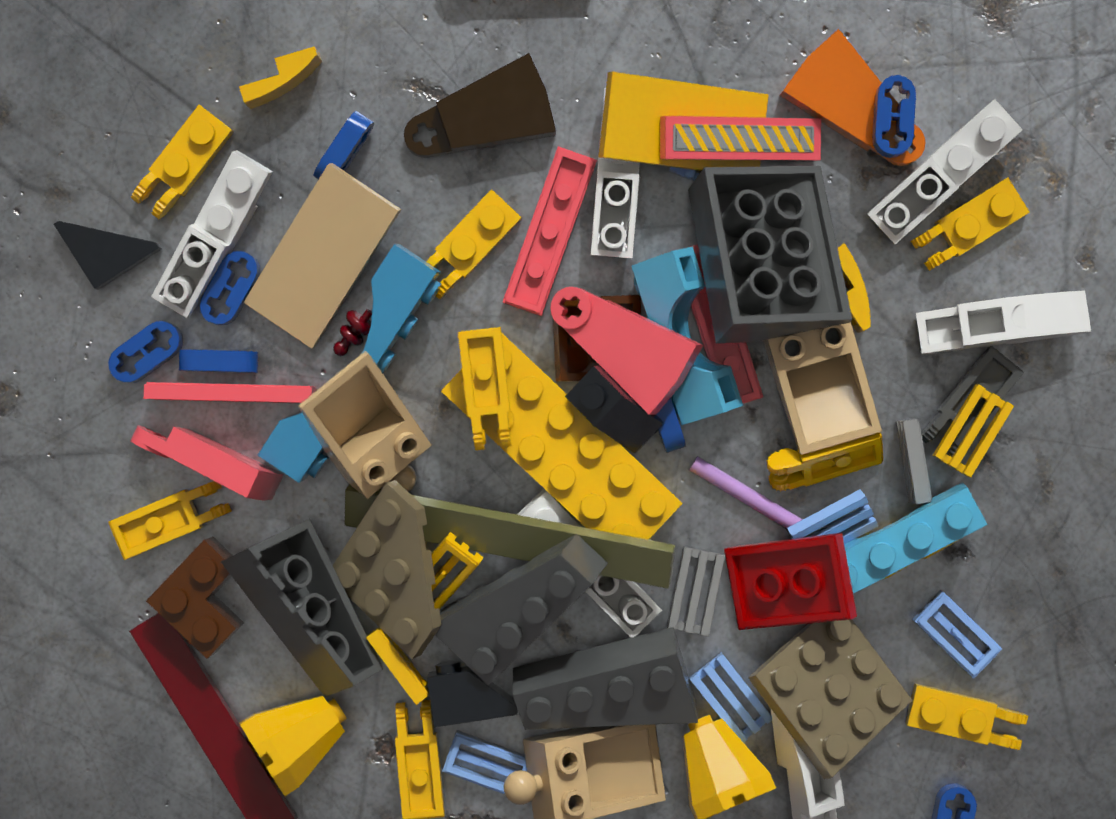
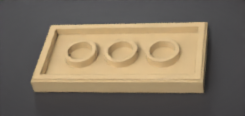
M329 163L243 303L311 349L316 347L402 209L335 164Z

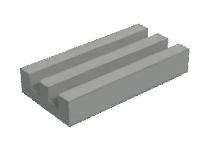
M917 419L895 421L908 502L913 504L931 502L932 495L920 422Z
M683 547L667 628L674 627V630L709 637L725 555ZM691 557L698 558L686 622L678 621L690 560ZM707 560L714 561L702 623L697 625L695 624Z

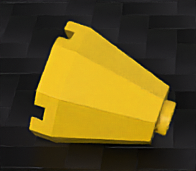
M320 695L254 713L239 724L281 792L286 796L301 786L342 736L345 730L341 723L347 720L334 698L327 702Z
M707 715L698 719V723L687 724L690 732L682 737L689 807L694 819H707L776 789L770 772L723 719L713 721L711 715Z

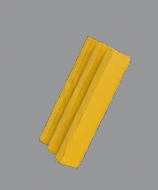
M975 384L932 456L971 478L1014 408V405L1000 399L996 394L990 393L983 386ZM980 397L986 400L952 457L947 455L946 453ZM994 407L999 408L965 465L962 464V459Z
M451 532L431 553L433 566L447 550L452 553V556L435 574L436 583L431 585L432 592L459 560L463 561L466 565L434 600V608H439V610L477 568L483 558L477 552L474 555L468 551L470 546L466 543L458 544L455 541L457 536Z
M379 626L370 632L366 639L413 702L417 705L428 697V683L405 652Z

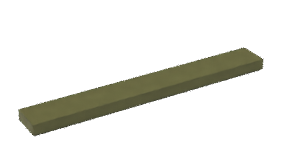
M349 484L345 489L344 526L357 528L382 489H379L367 499ZM412 495L425 507L427 525L423 526V533L426 542L440 544L448 533L451 532L457 536L455 541L460 545L463 542L470 546L469 550L530 562L535 556L578 534L607 562V565L599 575L669 589L675 553V545Z

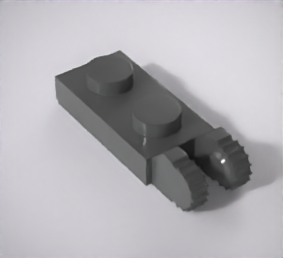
M989 346L938 408L937 411L939 413L924 428L921 433L923 442L927 444L935 439L948 420L953 422L975 384L983 386L987 391L996 394L1003 400L1024 374V371L993 346ZM980 397L946 453L947 455H954L986 400Z

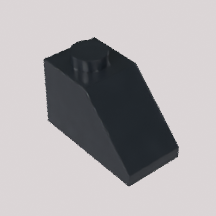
M600 365L593 366L565 396L594 427L633 453H637L665 424L657 415H649Z
M460 661L436 664V671L429 672L427 676L434 728L518 714L517 706L511 695L493 682L488 686L468 666L461 667Z

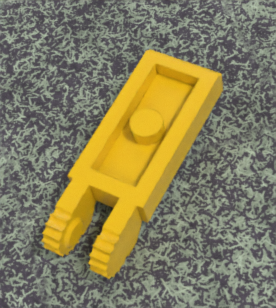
M199 104L148 169L151 172L140 181L131 194V199L139 204L150 196L161 180L171 188L155 203L151 212L153 216L161 220L181 195L185 197L233 135L234 131Z
M1009 177L937 220L935 226L911 240V243L915 249L918 247L922 248L932 242L933 238L939 234L943 235L949 247L942 252H937L930 256L924 263L928 271L953 256L958 257L1027 215L1030 211Z
M492 189L435 248L436 252L426 261L436 268L445 259L455 268L452 273L440 282L442 285L435 295L439 300L462 277L466 279L522 219Z
M501 327L458 332L467 417H471L475 451L485 450L486 435L482 426V415L498 414V440L502 448L511 447L508 412L511 411Z
M880 432L803 455H800L798 449L795 451L784 448L779 450V452L775 451L766 460L767 469L770 470V486H772V489H776V491L780 490V492L804 485L807 487L882 464V435Z
M212 481L190 491L185 489L109 521V526L123 559H129L203 527L202 524L232 512L229 503L214 506L209 511L198 515L192 501L202 496L207 497L216 493L218 489L222 488L221 484Z
M914 683L911 695L913 701L909 703L905 720L907 726L985 745L992 743L1010 749H1021L1022 740L1010 734L992 732V726L995 717L1012 724L1026 725L1028 715L998 707L994 702Z
M430 700L421 701L420 717L423 723V733L409 735V712L406 703H396L395 713L398 736L395 737L402 819L445 817L438 734L434 732Z

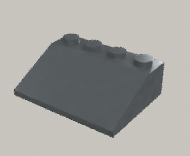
M821 166L704 167L688 189L716 344L757 342L849 323L852 320Z

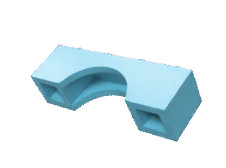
M693 247L673 250L632 265L635 276V289L642 298L647 318L692 340L688 325L689 311L694 298L705 287ZM701 352L698 354L682 385L672 395V403L682 425L743 406L731 366L715 363L706 358Z
M962 482L933 497L931 502L923 503L900 520L874 533L844 544L853 594L988 525L968 487Z

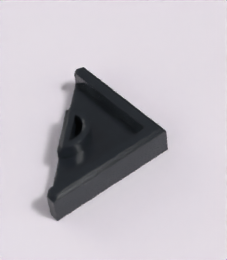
M62 221L54 223L55 228L90 283L97 290L162 249L159 243Z

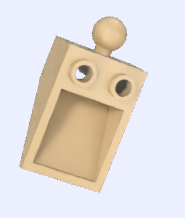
M851 321L836 326L763 340L772 374L800 455L882 432ZM830 328L837 329L839 341L836 344H830L826 340V332ZM789 340L797 341L800 346V350L795 356H789L785 351V345Z
M365 351L298 405L325 453L347 483L368 499L387 482L396 480L408 492L411 491L416 483V474L409 464L432 445L372 357Z
M655 724L582 727L523 739L527 771H514L508 775L504 782V793L509 801L518 805L527 804L531 801L534 819H594L666 801Z

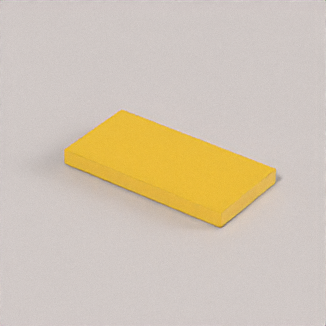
M608 72L598 157L702 171L704 167H759L761 160L660 159V117L766 118L769 94Z

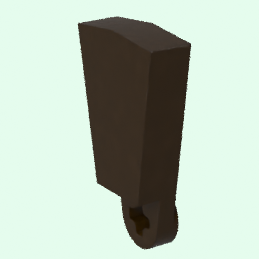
M529 53L436 102V106L413 117L407 123L404 130V140L407 148L411 153L421 158L554 137L556 135L547 91ZM426 125L428 131L435 130L437 133L436 136L431 138L432 145L429 147H424L422 141L414 142L413 137L419 134L418 127Z

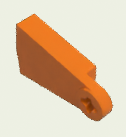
M839 29L806 58L779 95L812 117L821 119L823 124L866 151H874L894 165H909L916 161L924 152L925 136L922 130L915 124L914 137L910 146L913 149L911 154L906 151L898 157L888 158L876 151L872 140L876 91L882 82ZM890 92L885 93V97L892 99V112L897 113L898 102ZM891 121L890 130L882 135V139L889 141L890 148H895L897 144L893 138L896 134V121Z

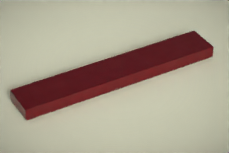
M159 613L131 629L129 632L245 819H297L298 817L254 749L190 643Z

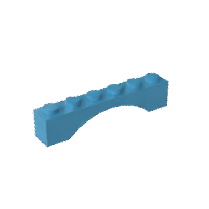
M400 244L393 245L371 279L373 295L372 319L363 352L369 353L383 374L396 356L391 349L398 338L401 337L406 340L416 326L419 319L413 315L422 302L429 305L442 285L436 281L441 271ZM302 412L280 420L258 453L259 457L298 483L305 480L309 475L316 478L328 460V457L323 455L324 449Z

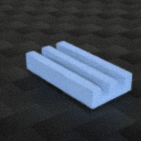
M859 489L788 527L787 530L792 539L842 533L844 544L878 527V523L873 517L872 509L868 505L865 494Z
M941 590L935 595L934 600L931 603L928 602L923 607L924 610L912 619L972 678H975L1002 650L980 626ZM942 605L947 607L989 648L985 654L938 610ZM931 616L978 660L973 666L927 622Z
M722 652L689 677L718 716L727 723L743 743L753 733L756 734L760 731L763 725L772 721L771 714ZM719 665L724 668L760 714L758 718L753 720L716 673L715 668ZM707 675L747 724L744 729L741 730L701 679Z
M458 730L442 769L444 773L505 794L504 782L455 765V758L505 776L518 770L459 749L460 744L519 764L523 766V771H527L524 754Z

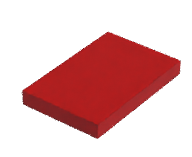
M842 533L731 546L724 549L738 630L851 620L857 617Z

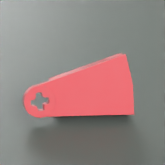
M565 287L559 290L551 301L550 309L554 321L649 415H657L682 385L703 347L702 344L582 288ZM579 298L578 308L582 310L581 315H571L567 318L568 308L564 306L566 300L575 301Z
M138 425L130 440L135 445L165 458H171L250 499L272 500L284 476L283 473L190 429L173 426L169 437Z

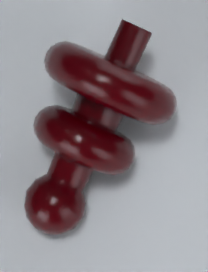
M366 309L363 315L354 310L346 313V319L351 326L342 325L340 328V334L343 338L333 346V351L337 356L346 355L351 344L359 346L363 343L361 333L368 336L371 327L369 319L372 317V311Z

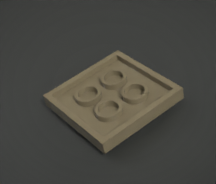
M852 619L807 624L748 677L823 779L833 778L913 701Z

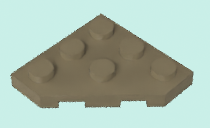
M393 480L384 485L336 559L333 567L347 596L411 659L422 655L442 624L439 608H434L431 585L436 583L431 550H426L423 526L427 525L425 507L396 480Z

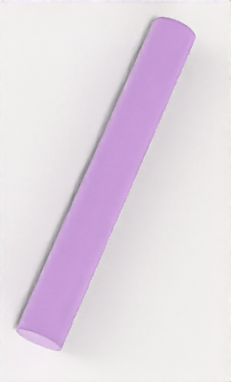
M698 456L689 468V471L786 529L803 520Z

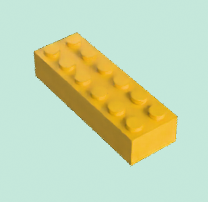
M502 333L511 411L508 412L511 447H503L502 449L585 528L649 540L683 503L621 444L594 427L565 397L567 394ZM461 369L441 392L467 415ZM498 414L482 415V426L485 433L501 447L497 431L499 427Z

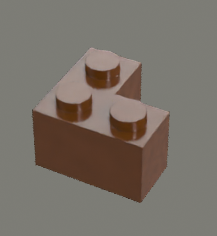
M214 537L203 540L146 600L206 659L214 655L244 624L236 614L215 596L219 589L232 577L221 561L233 555Z

